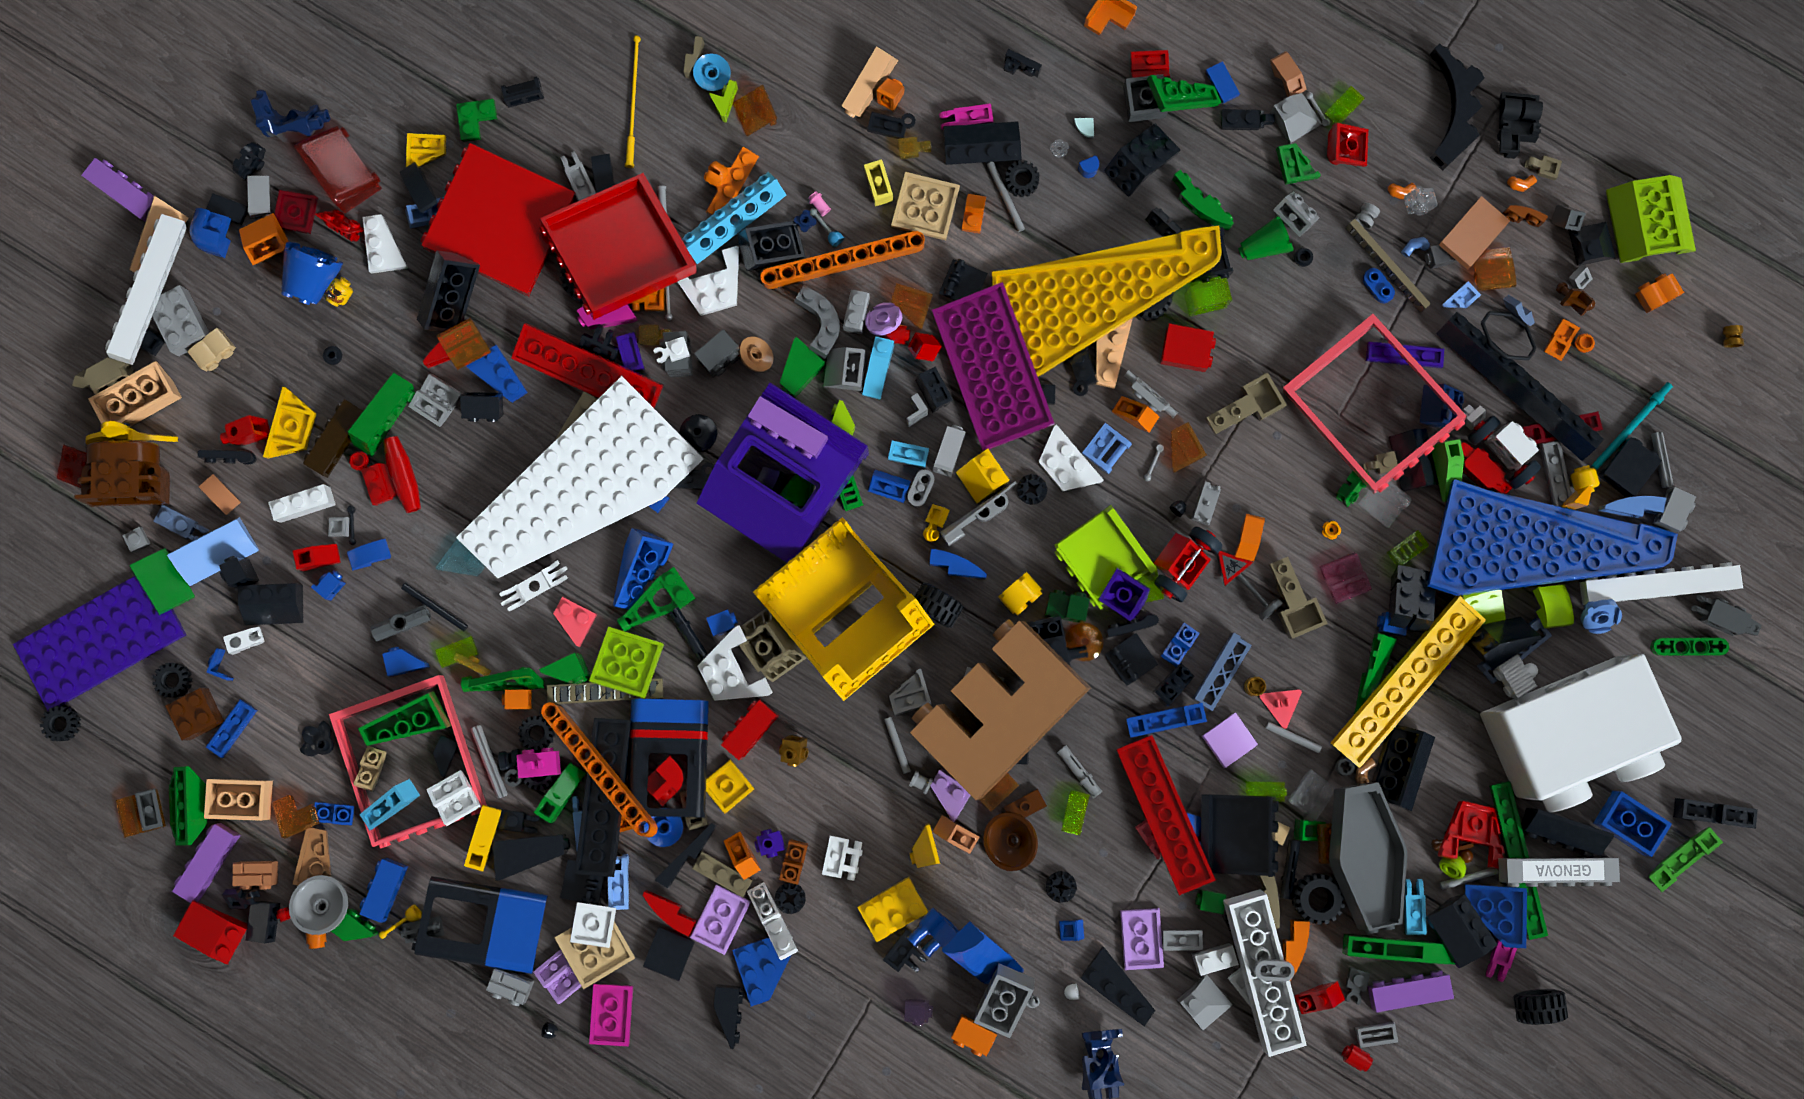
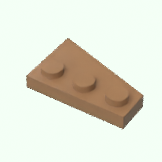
M306 827L292 885L298 886L304 880L313 876L324 875L331 877L327 830Z

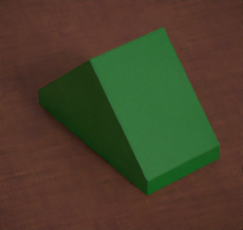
M1295 819L1294 839L1324 842L1326 822Z

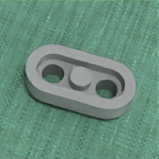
M921 470L916 474L908 492V501L912 506L920 507L925 504L934 484V475L931 471ZM927 477L929 481L922 483L921 479ZM919 494L921 499L919 501L914 500V495Z
M1259 959L1253 967L1255 975L1265 981L1287 982L1293 978L1295 973L1293 965L1286 960ZM1262 966H1266L1264 971H1260ZM1285 967V971L1280 973V969Z

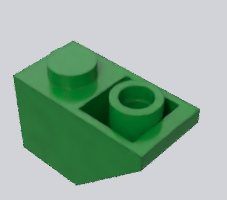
M347 909L342 922L331 931L343 941L369 938L379 933L372 922L364 921L360 918V913L354 909Z

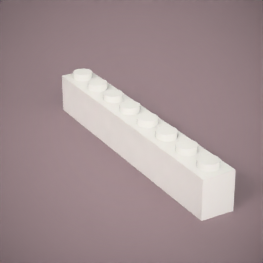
M161 214L160 219H156L154 234L148 238V249L146 253L142 254L140 259L141 267L139 271L136 270L134 273L133 281L135 282L133 287H130L127 291V302L120 308L119 315L121 317L119 322H115L113 326V337L106 343L105 350L109 358L133 365L186 232L185 221Z
M1732 562L1721 563L1720 567L1713 568V564L1702 565L1700 566L1701 569L1694 570V566L1682 567V571L1675 572V568L1663 569V573L1656 574L1655 570L1643 571V575L1638 576L1636 572L1624 573V577L1618 578L1617 574L1605 576V579L1599 580L1598 577L1586 578V581L1579 582L1582 605L1599 600L1613 599L1615 602L1741 589L1743 588L1740 565L1732 566Z

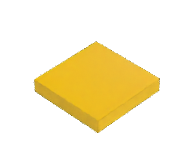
M731 759L706 779V792L724 814L755 790Z

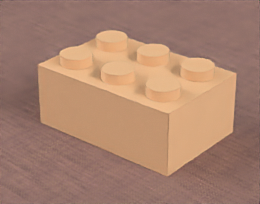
M207 779L204 819L270 820L273 781Z

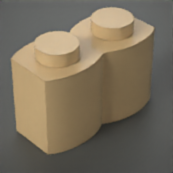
M216 328L207 334L203 340L191 347L188 353L197 365L207 372L216 369L222 359L232 356L236 347L222 330Z

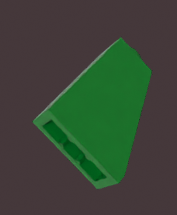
M797 337L793 340L780 380L781 390L794 398L801 393L825 366V362Z

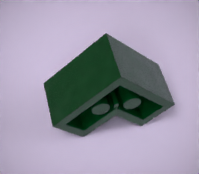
M1054 590V593H1049L1045 616L1052 618L1061 616L1062 620L1084 623L1087 617L1090 598H1086L1084 593L1075 592L1073 595L1067 596L1064 591Z

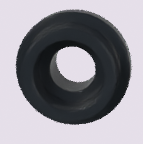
M1300 248L1294 254V261L1298 266H1309L1313 261V253L1307 248ZM1301 255L1306 256L1305 261L1300 259Z
M330 346L323 352V359L329 365H337L342 360V351L336 346ZM334 352L335 356L330 358V353Z

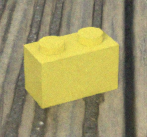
M878 160L865 164L864 171L875 206L892 202L893 193L883 161Z

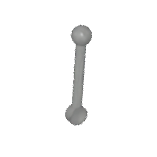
M1308 92L1306 98L1311 101L1323 120L1322 125L1329 126L1330 120L1325 118L1313 98V93Z
M1161 444L1156 447L1154 459L1148 473L1144 475L1145 481L1151 480V473L1159 454L1164 450V446Z

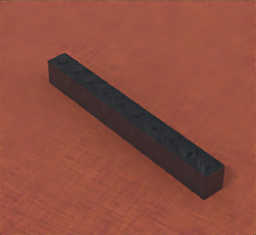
M1456 312L1436 333L1581 461L1595 451L1604 440L1598 432L1587 425L1583 419L1572 412L1568 406L1557 399L1553 393L1549 392L1538 380L1526 372L1523 367L1518 365L1513 359H1506L1492 349L1488 344L1486 336L1459 312Z

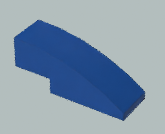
M931 549L929 566L947 567L948 575L986 579L987 574L967 559L946 551Z

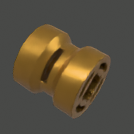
M1742 325L1723 327V334L1725 335L1723 340L1724 347L1744 346V339L1741 336L1743 333Z
M1251 677L1245 681L1244 690L1250 696H1260L1266 690V683L1260 677Z

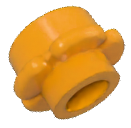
M1335 521L1325 522L1322 526L1323 536L1328 537L1330 540L1336 539L1341 533V528Z

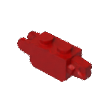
M1461 443L1464 455L1463 472L1478 487L1486 490L1493 489L1495 492L1507 494L1512 487L1504 477L1506 473L1503 471V467L1499 463L1493 462L1484 449H1479L1478 447L1473 449L1468 443Z

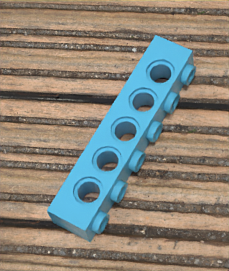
M769 172L760 176L756 182L746 187L742 193L732 198L725 206L716 210L707 220L702 221L698 227L684 235L682 241L693 260L699 264L784 198L786 193L777 179Z

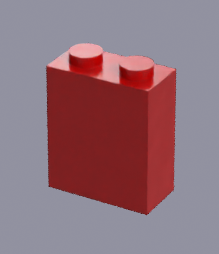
M1168 324L1160 364L1205 372L1208 367L1211 368L1213 356H1210V353L1216 344V338H1213L1214 332Z

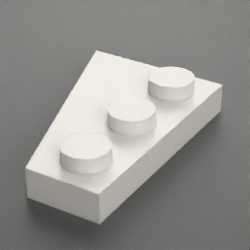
M382 215L363 217L369 272L372 274L407 269V264L393 239Z

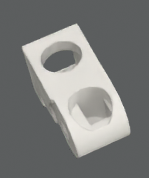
M260 627L250 628L223 637L227 651L232 655L265 642Z

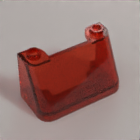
M335 126L298 142L294 147L333 203L346 214L381 190L382 187L379 184L381 180L375 172L371 173L350 145L347 139L350 135L345 128Z

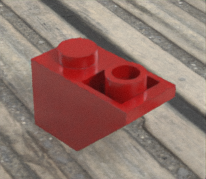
M337 544L310 546L293 550L297 570L307 571L341 563Z
M1338 981L1321 984L1294 996L1301 1014L1332 1009L1345 1000Z

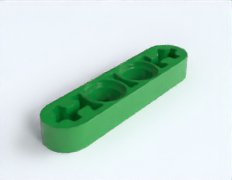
M1659 638L1652 641L1650 649L1657 656L1725 655L1729 651V643L1724 638ZM1679 641L1685 646L1683 652L1676 650L1675 646ZM1698 641L1704 645L1702 652H1698L1695 649V644ZM1661 642V645H1670V649L1660 650L1657 649V645H1660ZM1718 643L1722 645V649H1710V645H1717Z

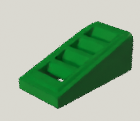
M853 475L847 483H852L853 486L843 489L840 494L845 512L863 506ZM855 491V494L844 497L845 493ZM854 498H857L858 500L850 504L846 503V501Z

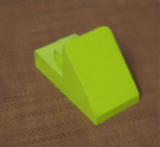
M729 80L728 85H724L722 96L709 93L723 122H727L738 90L737 82Z

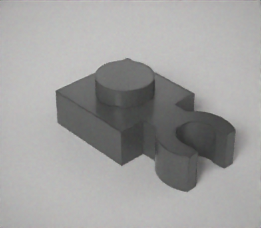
M1349 967L1345 986L1350 988V991L1346 993L1345 1001L1349 1002L1350 997L1355 995V1003L1358 1005L1361 1003L1360 991L1366 992L1370 977L1369 972Z

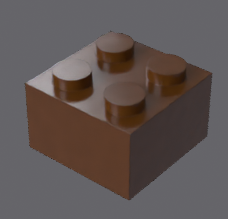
M199 688L165 706L181 740H192L222 725L224 722L208 688Z

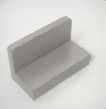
M918 393L911 397V405L916 412L906 418L908 427L928 415V408Z

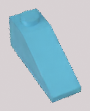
M875 337L863 388V396L881 400L894 349L893 340Z
M408 779L395 785L359 815L368 829L372 830L409 805L420 794L411 780Z

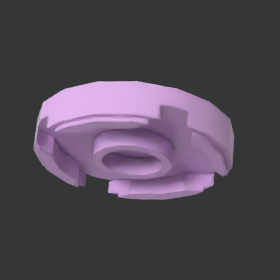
M889 302L873 307L874 310L872 312L869 311L865 318V325L869 332L876 336H881L896 330L901 324L903 317L900 308L895 306L894 303Z

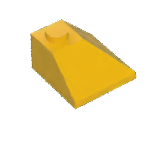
M930 823L925 824L912 847L913 852L909 853L912 865L916 864L917 868L940 863Z

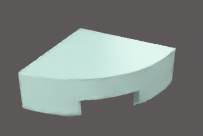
M1075 118L1074 123L1078 131L1085 137L1094 138L1093 118Z

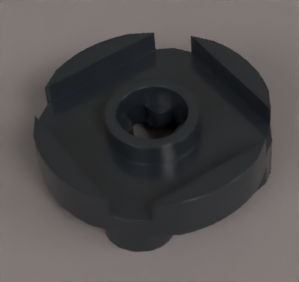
M255 142L244 146L239 152L242 154L239 160L235 158L233 162V172L247 180V176H251L256 170L259 171L263 168L265 164L263 158L266 149Z

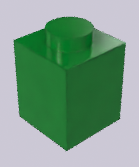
M1200 889V893L1196 894L1195 905H1198L1197 908L1202 911L1224 914L1225 906L1223 900L1226 899L1227 895Z

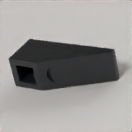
M718 984L715 989L714 1009L730 1049H734L740 1040L737 1024H741L742 1012H739V1004H743L744 992H740L741 986Z

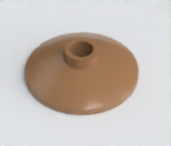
M747 337L741 342L739 355L746 367L755 372H764L772 366L774 360L773 352L764 340L758 337Z

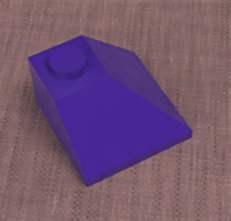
M1117 568L1098 600L1131 621L1138 616L1147 601L1150 589Z

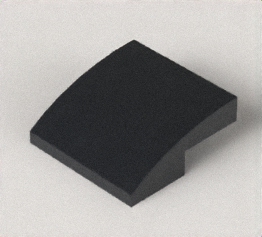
M658 928L643 967L680 981L695 942Z

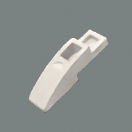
M763 882L748 890L747 893L779 959L783 960L798 952L766 884Z

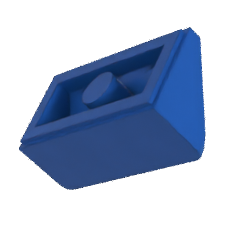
M874 470L868 492L904 503L911 481Z

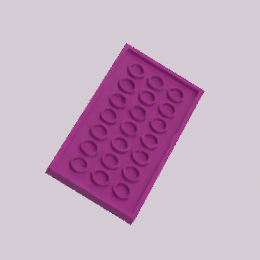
M1003 282L932 310L982 451L995 448L1055 424Z

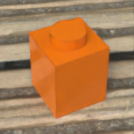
M505 690V694H502V705H505V709H532V690Z

